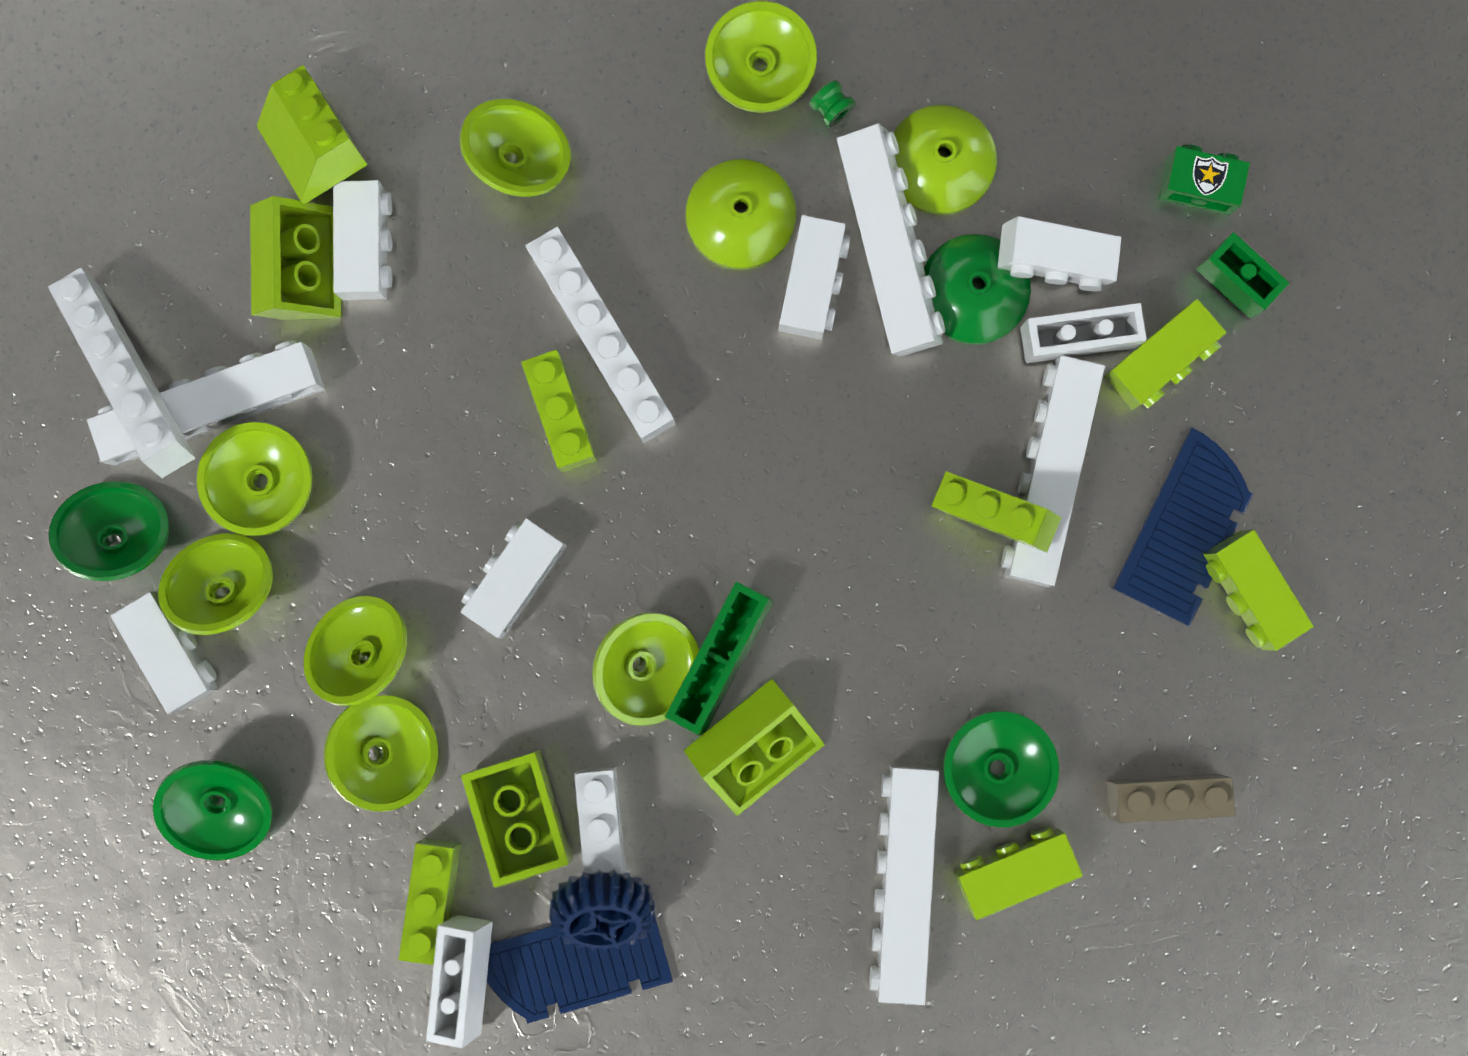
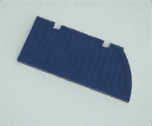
M1191 427L1112 587V589L1190 627L1203 600L1201 597L1193 594L1197 585L1208 589L1212 582V577L1206 569L1208 562L1203 554L1235 534L1239 524L1229 518L1233 510L1244 514L1254 495L1249 492L1242 474L1228 454L1217 443L1195 428Z
M653 914L652 930L646 932L645 938L636 939L633 945L624 944L621 949L615 947L608 948L606 952L604 949L590 951L588 947L577 949L574 943L565 944L563 938L555 936V930L551 928V925L490 943L487 983L508 1007L526 1019L527 1024L549 1018L547 1006L557 1003L560 1014L632 994L629 982L640 979L642 990H647L671 983L673 978L655 914Z

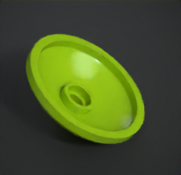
M754 1L731 9L714 25L706 43V70L713 87L728 103L749 112H773L789 106L807 90L816 69V44L808 25L794 11L774 2ZM762 61L766 63L767 68L760 71L755 69L754 64Z
M494 99L476 106L469 112L463 122L459 138L463 158L472 172L490 187L513 196L532 197L553 190L564 179L571 160L570 146L561 127L541 109L519 100Z
M949 105L924 107L907 116L893 132L899 147V153L895 154L897 167H902L908 182V189L904 190L907 204L911 203L913 208L934 215L958 213L978 202L991 185L997 165L996 147L985 125L968 111ZM942 147L948 148L951 156H940L938 149Z
M747 159L725 161L708 169L692 187L686 204V223L694 245L710 261L730 269H752L773 260L787 246L792 237L796 222L795 200L786 181L769 166ZM739 202H743L748 206V209L744 213H738L735 211L734 206Z
M261 422L242 423L220 433L205 449L197 470L198 494L203 507L210 517L225 529L247 536L267 535L288 526L305 508L312 489V468L308 455L302 445L285 430ZM265 475L268 480L267 485L259 488L257 480L260 476Z
M223 533L199 539L181 550L166 567L158 589L160 607L168 620L182 631L197 635H211L228 631L247 621L265 602L273 582L272 564L265 550L249 537Z
M374 596L353 597L329 610L313 629L304 652V674L311 690L321 699L331 704L351 706L373 698L386 688L400 669L407 647L406 626L400 613L385 600Z
M657 612L635 614L615 625L599 645L593 663V685L603 707L617 719L632 725L646 726L667 720L665 715L699 652L693 635L680 621ZM640 657V664L638 667L633 668L634 660Z
M388 695L374 696L363 703L348 706L331 725L324 746L325 769L334 789L350 804L369 811H391L404 807L414 801L431 782L438 761L436 734L425 714L407 700ZM373 746L379 752L377 759L374 761L370 759L368 754Z

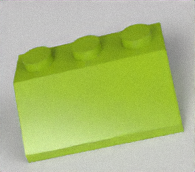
M304 65L271 84L257 123V128L303 205L367 166L366 161L325 95Z
M271 196L251 204V316L282 320L340 318L341 298L334 293L333 207L310 202L303 205L300 200Z
M771 679L683 751L705 782L738 816L825 744L780 687Z

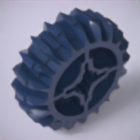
M598 869L597 873L589 874L583 871L581 877L570 876L568 882L559 883L558 890L553 892L550 901L549 920L551 921V928L555 930V936L563 938L565 944L574 943L577 949L588 947L590 951L604 949L606 952L608 948L615 947L621 949L624 944L633 945L636 939L645 938L646 932L652 930L655 901L653 900L649 885L644 884L642 878H631L630 872L617 874L615 869L610 872H601Z

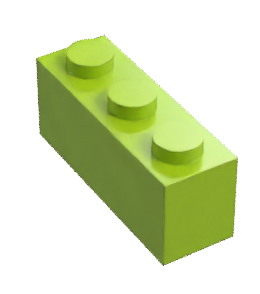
M1196 299L1103 377L1132 410L1142 404L1149 408L1164 395V392L1161 390L1164 385L1170 380L1176 385L1193 371L1189 366L1190 363L1198 357L1204 361L1221 347L1217 341L1227 332L1203 304Z
M556 349L521 361L557 468L562 473L597 462L568 374L558 350Z
M947 471L932 503V507L947 515L1045 553L1049 550L1062 518L1049 509Z
M1254 529L1240 530L1203 554L1208 562L1206 569L1215 582L1222 584L1228 594L1226 596L1228 606L1236 615H1241L1248 627L1245 629L1246 634L1257 648L1277 651L1314 627Z
M1051 826L1031 833L1032 839L1018 845L1017 841H1011L995 849L997 854L986 859H982V856L979 855L961 862V869L954 871V875L968 909L977 921L1083 877L1065 832L1059 829L1053 830Z
M423 838L415 843L399 961L434 965L438 925L451 918L461 843Z

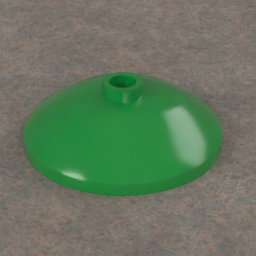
M983 234L958 236L938 247L924 266L925 275H930L936 291V297L931 298L935 312L939 311L945 326V333L943 335L947 338L970 345L994 342L1010 333L1026 313L1031 295L1030 278L1013 277L1010 275V270L997 268L1001 240ZM975 278L982 279L985 283V288L976 289L972 284V280Z
M113 481L88 486L67 498L55 512L49 526L48 535L54 557L68 572L92 581H114L132 576L152 564L166 546L170 526L164 505L151 491L133 483ZM116 542L119 543V544H117V545H115V546H110V545L113 544V543H116Z
M994 711L980 714L970 719L956 731L945 752L943 775L950 797L968 817L991 827H1013L1032 820L1047 807L1058 785L1059 760L1051 739L1038 724L1020 714ZM995 760H1000L1003 763V770L999 774H993L991 771V764Z
M216 760L195 761L176 768L161 782L153 801V817L161 835L181 852L204 860H228L252 851L267 835L273 814L270 796L263 784L254 775L237 765Z

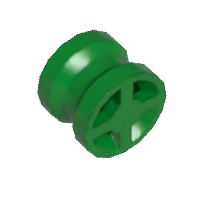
M838 80L831 81L824 86L809 102V106L814 111H819L823 115V122L828 128L844 119L856 105L852 97L844 95L842 85Z

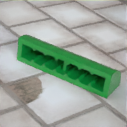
M737 581L735 582L670 705L665 718L697 735L702 736L707 731L774 603L772 600Z

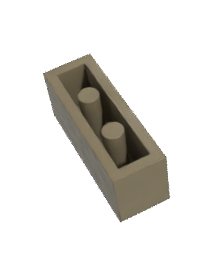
M1210 774L1106 780L1109 819L1118 823L1235 817L1233 778L1229 776Z

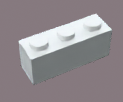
M378 180L341 181L333 186L334 293L342 300L387 299V288L392 287L391 266H387L386 252H391L392 250L391 230L386 229V215H391L392 199L390 192H386Z
M805 215L801 216L778 331L822 340L824 330L832 331L836 309L829 308L832 294L839 295L843 273L836 271L839 258L846 259L851 238L844 236L846 224Z
M1017 216L1002 224L997 268L1010 270V275L1017 278H1031L1033 275L1045 277V282L1049 284L1064 285L1067 282L1079 284V289L1100 291L1102 286L1117 281L1121 237Z
M1141 303L1029 318L1020 327L1026 364L1056 360L1060 355L1077 357L1135 349L1147 340Z
M525 519L522 524L516 522L505 537L508 545L501 555L498 553L493 554L483 569L487 573L479 586L473 584L461 601L465 606L460 613L496 638L503 639L567 547L528 519Z
M149 592L110 615L167 714L180 713L219 690L214 682L217 679L214 669L206 660L202 661L195 649L198 647L196 638L193 634L177 628L168 620L160 607L158 593Z
M616 767L579 770L574 775L583 871L591 874L597 873L598 869L601 872H610L615 869L617 874H623L626 872Z
M456 915L438 925L426 1041L463 1048L481 1035L493 921Z

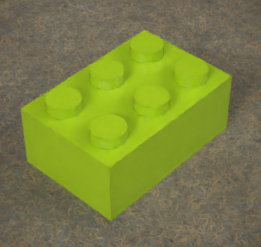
M541 749L461 775L494 888L571 863L573 856Z

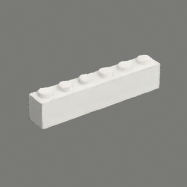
M878 123L838 137L837 142L891 354L905 356L943 344L941 334L945 333V326L940 312H935L931 298L936 297V291L930 275L926 276L922 262L927 260L926 252L920 239L916 240L913 226L917 225V217L912 204H907L904 190L908 189V182L902 167H897L895 154L899 153V147L894 133L888 132Z
M558 226L526 244L525 247L643 444L675 425L673 416Z
M82 268L75 270L48 286L141 461L158 476L164 478L195 459L194 454L102 288Z
M296 340L285 341L276 345V351L265 355L261 353L246 355L239 360L240 364L229 368L217 366L204 372L205 377L191 381V379L175 381L169 384V390L161 392L160 395L185 440L325 390L311 348L303 342L297 343ZM112 405L99 409L97 416L86 419L101 462L116 466L139 457Z
M1060 355L1053 362V365L1048 364L1046 367L1043 386L1048 387L1045 401L1039 400L1036 408L1034 421L1039 422L1036 437L1031 436L1028 443L1026 458H1030L1031 462L1028 473L1023 472L1021 475L1018 494L1023 495L1022 500L1049 509L1062 518L1047 553L1012 540L1011 546H1005L1001 559V567L1006 568L1004 577L1044 587L1055 586L1105 365Z
M889 765V774L882 775L881 796L887 797V812H880L879 835H885L884 851L878 850L876 871L877 874H883L882 889H875L874 912L880 913L879 928L873 927L872 951H878L877 967H870L869 989L875 990L878 1002L925 1005L939 771L935 768Z

